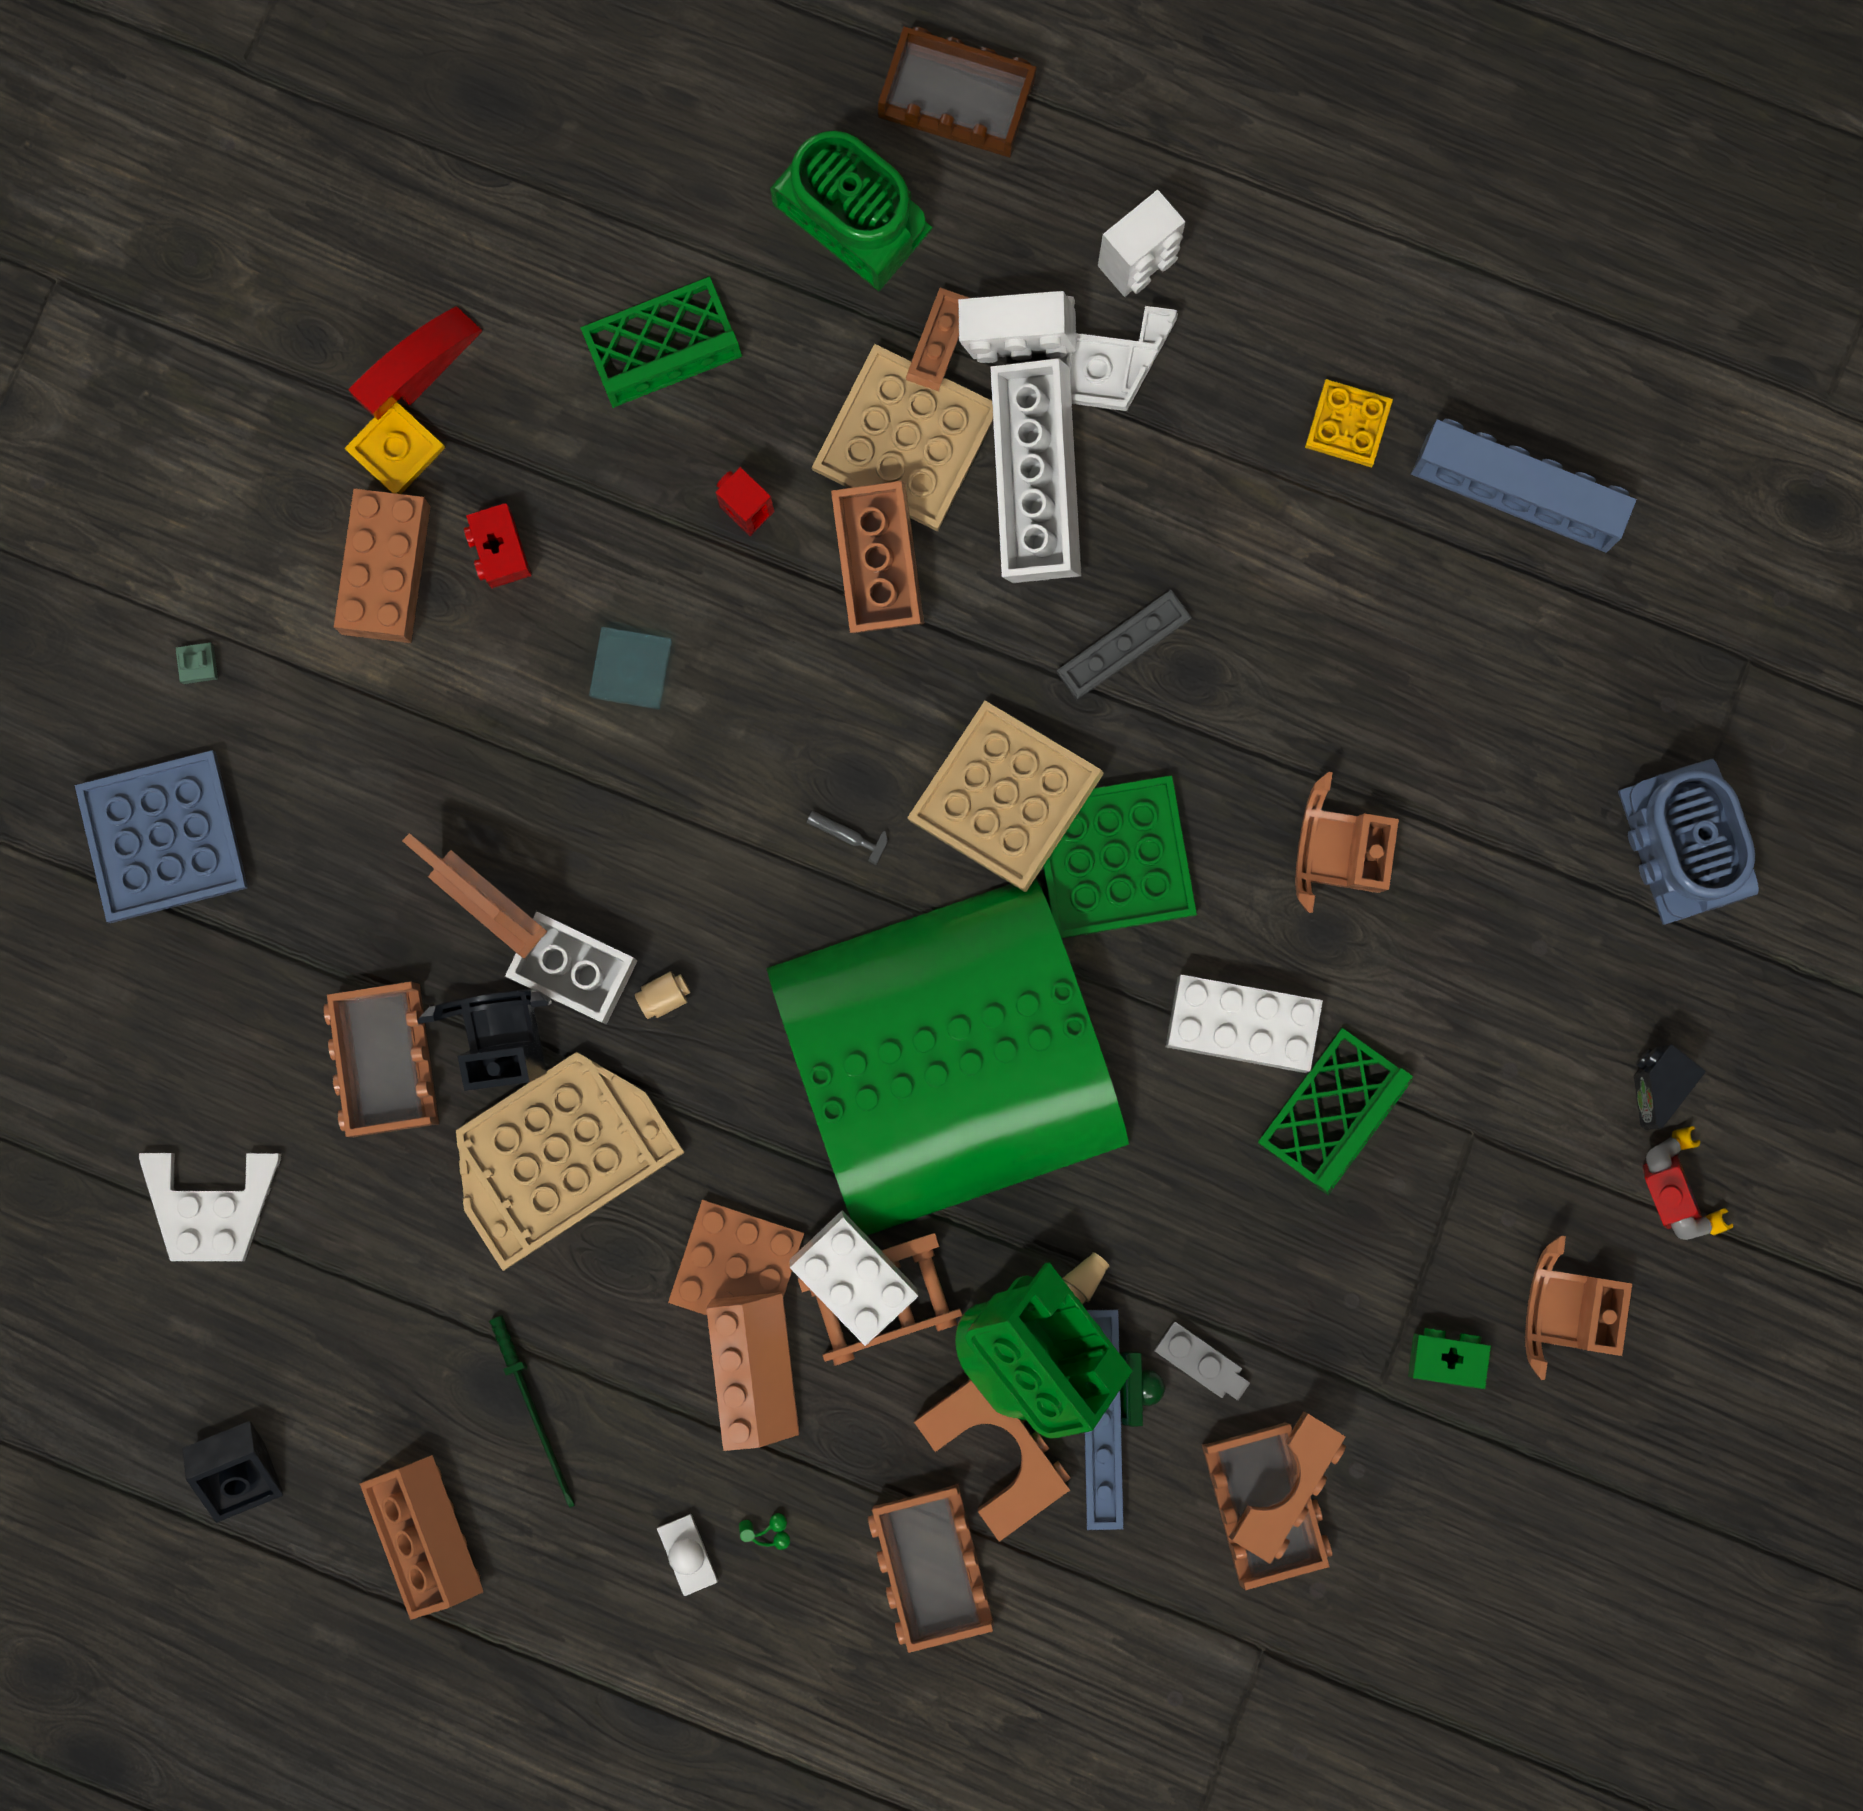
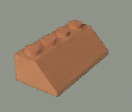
M783 1292L711 1299L706 1310L723 1451L760 1448L799 1435Z
M433 1455L360 1483L410 1620L450 1608L484 1592L480 1583L479 1573L474 1567L467 1549L466 1538L461 1533L454 1514V1506L448 1498L441 1479L440 1469L436 1465Z

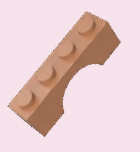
M1303 1411L1285 1441L1296 1463V1478L1292 1489L1281 1501L1265 1507L1247 1505L1229 1538L1271 1564L1274 1557L1279 1560L1290 1543V1540L1286 1539L1291 1528L1293 1526L1298 1528L1308 1513L1309 1509L1305 1505L1312 1494L1317 1496L1324 1487L1327 1477L1323 1474L1329 1464H1336L1343 1455L1346 1445L1342 1442L1346 1436Z

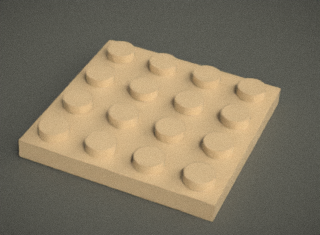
M874 344L812 466V470L847 488L903 481L906 483L910 518L938 531L993 423L992 401L946 378L943 379L939 392L907 381L906 376L911 361Z
M984 701L907 818L913 824L1024 892H1027L1104 773L1098 767L987 701Z

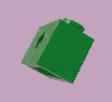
M1424 1328L1423 1335L1413 1334L1408 1377L1485 1389L1491 1346L1481 1344V1336L1460 1333L1459 1340L1445 1338L1446 1331ZM1451 1348L1452 1353L1458 1355L1457 1362H1450L1448 1367V1363L1441 1360L1442 1353H1449Z

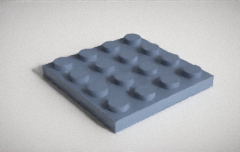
M212 750L75 785L106 922L114 923L248 888L215 751Z

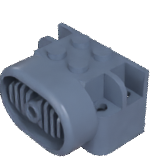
M1708 759L1669 771L1618 791L1631 831H1628L1629 843L1633 851H1638L1642 862L1639 865L1640 876L1643 883L1650 886L1663 925L1742 901L1758 894V882L1753 869L1755 864L1753 840L1737 794L1731 785L1723 779L1714 759Z

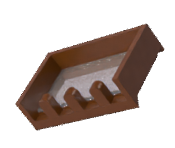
M903 26L878 101V118L1010 158L1035 82L1037 67L1032 66L1030 62L1022 58L1014 57L1009 59L1000 56L990 48H973L965 45L964 42L957 38L947 37L944 39L932 35L931 32L921 27H913L911 29Z

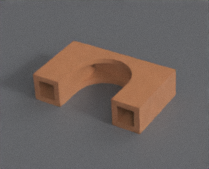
M968 1380L916 1418L914 1423L935 1452L968 1428L979 1424H993L1002 1427L1016 1439L1021 1449V1466L1016 1478L1009 1486L977 1508L982 1519L1000 1542L1070 1491L1065 1482L1071 1478L1059 1461L1054 1464L1050 1462L1044 1453L1050 1448L1039 1433L1030 1434L1023 1424L1026 1420L1020 1421L1018 1418L1007 1417L996 1412L973 1382Z

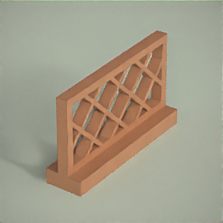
M410 833L402 841L434 868L428 878L522 958L525 959L546 934L547 930L452 850L442 859Z

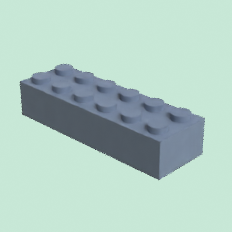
M1437 419L1424 440L1411 472L1413 476L1605 553L1622 538L1637 500L1628 496L1629 492L1621 487L1611 485L1607 488L1595 483L1596 479L1591 475L1582 472L1570 473L1563 470V466L1556 461L1550 459L1540 461L1530 457V453L1521 447H1505L1496 443L1497 440L1493 436L1482 432H1477L1475 435L1463 430V425L1450 419H1444L1443 421Z

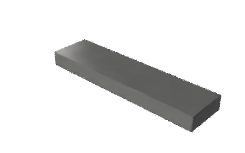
M1170 590L1059 668L1056 673L1074 698L1079 700L1189 622L1192 617L1173 591Z

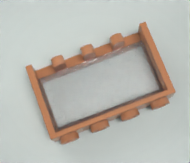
M405 982L327 995L328 1004H324V1017L326 1024L331 1025L333 1039L328 1041V1048L331 1059L336 1060L337 1074L333 1076V1085L336 1095L341 1097L342 1110L338 1111V1122L341 1131H345L346 1137H359L439 1125L425 1023L418 1024L419 1017L424 1013L420 984Z
M1286 1422L1217 1442L1202 1444L1238 1581L1245 1590L1330 1567L1327 1557L1332 1556L1331 1546L1327 1536H1321L1318 1521H1322L1321 1510L1316 1499L1311 1500V1497L1305 1505L1309 1509L1305 1519L1298 1528L1295 1526L1291 1528L1286 1539L1290 1540V1543L1279 1560L1274 1557L1271 1564L1229 1538L1247 1505L1256 1507L1273 1505L1281 1501L1294 1485L1296 1463L1291 1450L1285 1443L1293 1429L1291 1424Z
M955 1484L939 1490L874 1505L872 1508L873 1515L868 1516V1523L872 1537L879 1536L882 1551L877 1552L880 1570L882 1573L888 1572L891 1586L886 1587V1593L890 1608H897L900 1622L895 1623V1629L899 1644H906L908 1653L992 1632L994 1621L959 1485Z

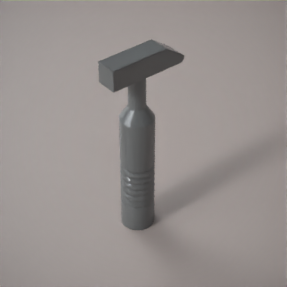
M813 810L807 820L808 824L853 846L861 845L873 851L868 862L877 865L887 845L885 831L882 832L875 845L863 839L860 833Z

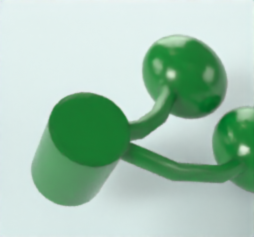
M776 1513L771 1516L769 1526L764 1531L754 1534L753 1523L750 1520H743L739 1523L740 1538L744 1542L753 1541L760 1546L770 1547L775 1545L777 1549H786L790 1544L789 1535L783 1532L787 1526V1519L783 1514ZM771 1529L778 1532L774 1536L772 1543L759 1542L754 1538L764 1535Z

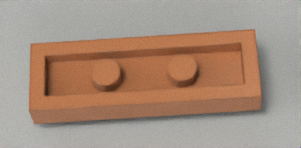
M939 288L908 369L907 381L939 392L959 339L958 299H968V297Z

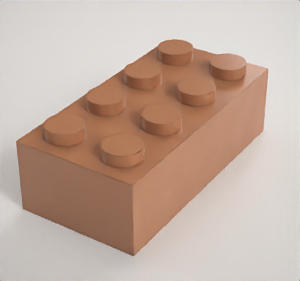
M897 481L831 491L850 633L924 624L906 483Z
M353 489L334 628L341 635L411 643L431 507L424 497Z

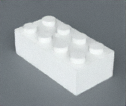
M1180 975L1177 979L1165 1047L1307 1073L1311 1071L1323 1000Z

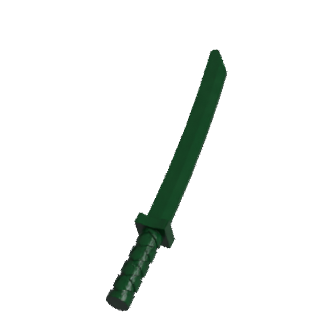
M503 1316L496 1317L489 1322L492 1325L491 1328L496 1335L495 1338L497 1343H499L500 1351L507 1368L503 1369L505 1375L510 1376L514 1374L569 1508L575 1506L574 1500L521 1372L527 1369L525 1362H520L518 1359V1354L510 1339L509 1331L506 1329L507 1326L505 1321H503Z

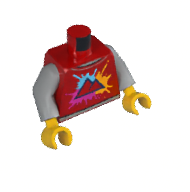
M1694 1126L1674 1130L1672 1138L1666 1139L1647 1153V1164L1643 1165L1644 1177L1663 1226L1667 1229L1672 1228L1675 1235L1683 1240L1707 1234L1717 1235L1733 1228V1224L1727 1225L1722 1218V1215L1728 1212L1727 1209H1721L1702 1217L1679 1159L1678 1153L1681 1150L1695 1148L1700 1145V1140L1692 1141L1690 1134L1695 1129Z

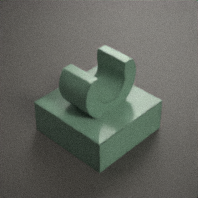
M212 643L176 647L180 683L189 684L218 679L215 651Z

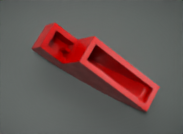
M456 306L435 317L402 340L368 369L348 391L368 412L379 420L400 398L410 406L483 331Z

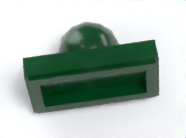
M1132 1351L1119 1352L1133 1370L1120 1389L1121 1424L1130 1427L1143 1426V1406L1155 1405L1163 1398L1165 1392L1164 1381L1154 1371H1142L1141 1353Z

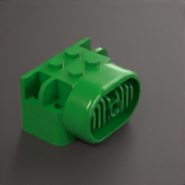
M825 131L807 139L798 148L792 163L770 187L772 202L777 209L877 291L884 287L933 229L925 221L921 208L911 200V192L908 190L902 175L864 142L846 132Z
M1050 1262L1042 1266L1035 1278L1031 1276L1018 1277L1007 1291L997 1293L992 1296L990 1301L979 1303L969 1308L961 1317L956 1330L955 1346L960 1365L991 1407L1004 1416L1018 1418L1020 1421L1027 1420L1037 1433L1047 1438H1060L1093 1431L1133 1371Z

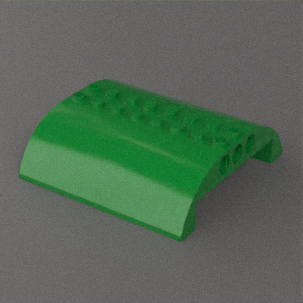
M1036 878L1027 892L1013 884H1009L766 968L780 1016L851 1220L866 1235L1129 1145L1121 1110L1101 1048L1062 938Z

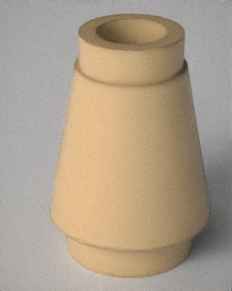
M1093 1252L1062 1279L1081 1301V1304L1084 1302L1089 1303L1109 1264L1101 1256Z

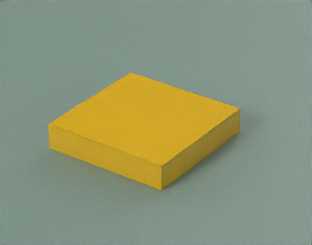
M396 402L379 420L374 417L344 449L391 493L402 494L445 449V446Z

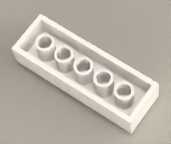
M1059 358L992 366L990 368L1002 577L1012 583L1081 576L1070 367Z

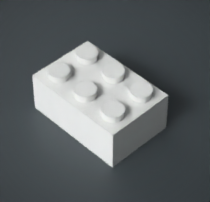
M1156 190L1103 234L1098 267L1124 297L1131 291H1134L1135 294L1139 293L1151 282L1150 276L1158 269L1164 272L1177 261L1178 257L1176 255L1181 248L1180 242L1183 238L1185 220L1160 191Z
M1064 291L958 299L959 341L973 359H977V362L993 363L998 361V357L1009 356L1013 360H1029L1032 358V355L1046 354L1050 358L1065 357L1067 352H1076V313Z
M536 912L533 919L547 932L525 959L517 953L515 954L505 976L530 989L539 990L551 999L607 1025L637 960Z
M843 1210L790 1259V1269L864 1346L918 1297L917 1288Z

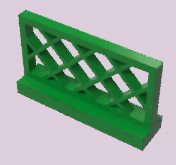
M710 277L580 327L612 408L742 357L738 341ZM708 290L711 298L705 310L689 304L694 294ZM670 304L679 308L673 323L657 317L661 307ZM714 307L717 311V314L712 313ZM686 311L702 316L695 331L679 325ZM638 317L647 321L641 335L625 330L629 320ZM708 319L721 323L725 331L714 337L701 334ZM653 324L669 329L663 344L647 338ZM603 330L614 333L608 348L594 344L591 335ZM676 332L691 337L686 348L677 350L669 347ZM621 336L637 342L630 357L614 351ZM643 345L659 350L655 360L648 363L637 360ZM598 353H601V354L604 355L602 361H601V359H600ZM610 358L627 363L622 373L610 378L607 377L605 369Z
M1342 1028L1258 1141V1144L1315 1184L1325 1194L1329 1195L1412 1083L1413 1076L1402 1068L1399 1069ZM1343 1040L1357 1048L1358 1062L1337 1065L1335 1051ZM1361 1052L1370 1057L1371 1060L1363 1061ZM1332 1056L1333 1065L1325 1066ZM1379 1064L1390 1072L1382 1083L1366 1084L1364 1066ZM1360 1067L1363 1086L1341 1089L1338 1070ZM1335 1071L1338 1090L1316 1093L1314 1079L1321 1072ZM1311 1085L1312 1094L1303 1095ZM1377 1089L1369 1100L1368 1091ZM1364 1091L1366 1105L1362 1111L1345 1114L1342 1095ZM1339 1095L1342 1115L1320 1118L1317 1098ZM1313 1099L1316 1119L1295 1122L1293 1108L1297 1102ZM1290 1113L1291 1123L1282 1124ZM1356 1118L1348 1128L1346 1119ZM1343 1120L1345 1134L1340 1141L1324 1143L1321 1123ZM1317 1124L1320 1144L1299 1147L1296 1127ZM1292 1128L1295 1142L1294 1148L1280 1150L1269 1142L1277 1130ZM1334 1147L1327 1157L1325 1148ZM1316 1149L1322 1150L1323 1164L1315 1175L1302 1166L1300 1152ZM1296 1153L1298 1162L1287 1154Z

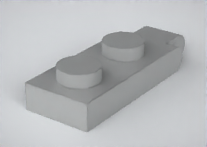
M1173 1321L1154 1349L1156 1353L1221 1398L1228 1393L1239 1401L1250 1382L1239 1375L1242 1370L1241 1367L1175 1321Z

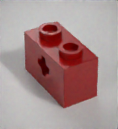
M741 467L735 473L732 471L727 472L716 485L719 488L715 493L720 508L749 536L775 512L771 496Z
M507 503L466 515L469 526L464 527V533L469 547L476 546L479 559L474 560V565L480 581L486 579L489 586L495 588L532 576L512 511ZM498 540L501 545H499V552L494 554L491 551V548H493L492 541Z

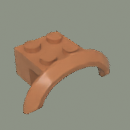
M1328 772L1315 782L1307 801L1301 827L1295 886L1299 902L1305 911L1313 913L1315 900L1311 882L1375 893L1387 891L1390 886L1399 819L1365 813L1359 816L1321 811L1328 791H1330L1333 772Z
M1566 1236L1557 1237L1543 1250L1535 1268L1528 1300L1525 1329L1526 1354L1531 1368L1541 1380H1545L1548 1363L1544 1359L1541 1342L1622 1356L1632 1284L1552 1271L1558 1257L1564 1253Z

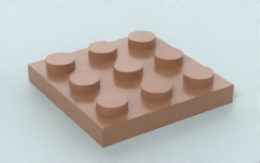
M702 1200L668 1303L707 1315L706 1308L711 1299L783 1292L784 1297L792 1274L790 1259L800 1250L805 1233Z

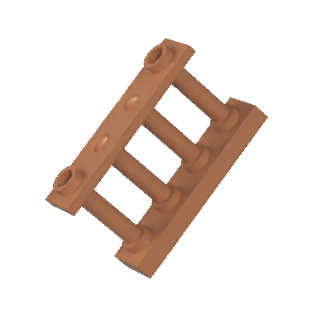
M935 1233L881 1251L897 1268L901 1267L899 1260L913 1256L914 1262L919 1263L936 1316L915 1323L909 1305L898 1315L901 1328L883 1334L880 1332L866 1346L861 1341L847 1345L838 1317L798 1278L802 1293L810 1290L812 1297L816 1296L833 1350L823 1354L825 1362L833 1360L834 1366L855 1359L853 1352L934 1325L937 1331L958 1325L956 1318L962 1316L961 1310L957 1308L949 1311L932 1257L935 1256L933 1249L939 1247Z

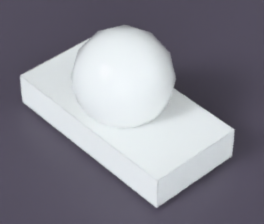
M692 1514L657 1528L668 1555L669 1564L674 1570L684 1596L718 1583L717 1576Z

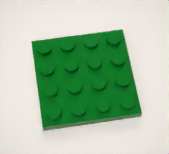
M1172 775L1094 788L1043 866L1050 909L1061 938L1196 916V907Z

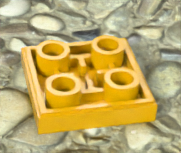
M1326 379L1305 448L1372 468L1393 399Z

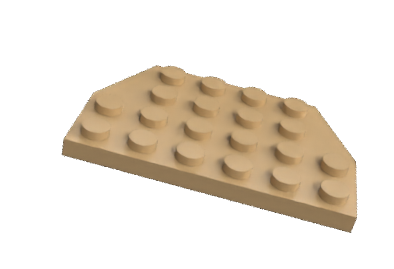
M575 1052L546 1071L547 1074L529 1082L456 1130L457 1147L460 1156L459 1167L460 1174L462 1175L464 1211L502 1271L519 1262L685 1153L645 1091L578 1052Z

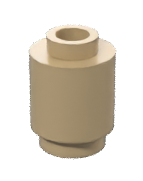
M672 971L641 986L642 991L636 993L635 998L646 1018L650 1019L653 1016L659 1018L688 1003L686 995L691 992L683 976L680 974L675 977Z

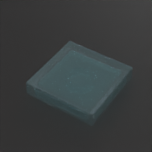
M601 627L589 693L590 698L660 709L672 644L671 638Z

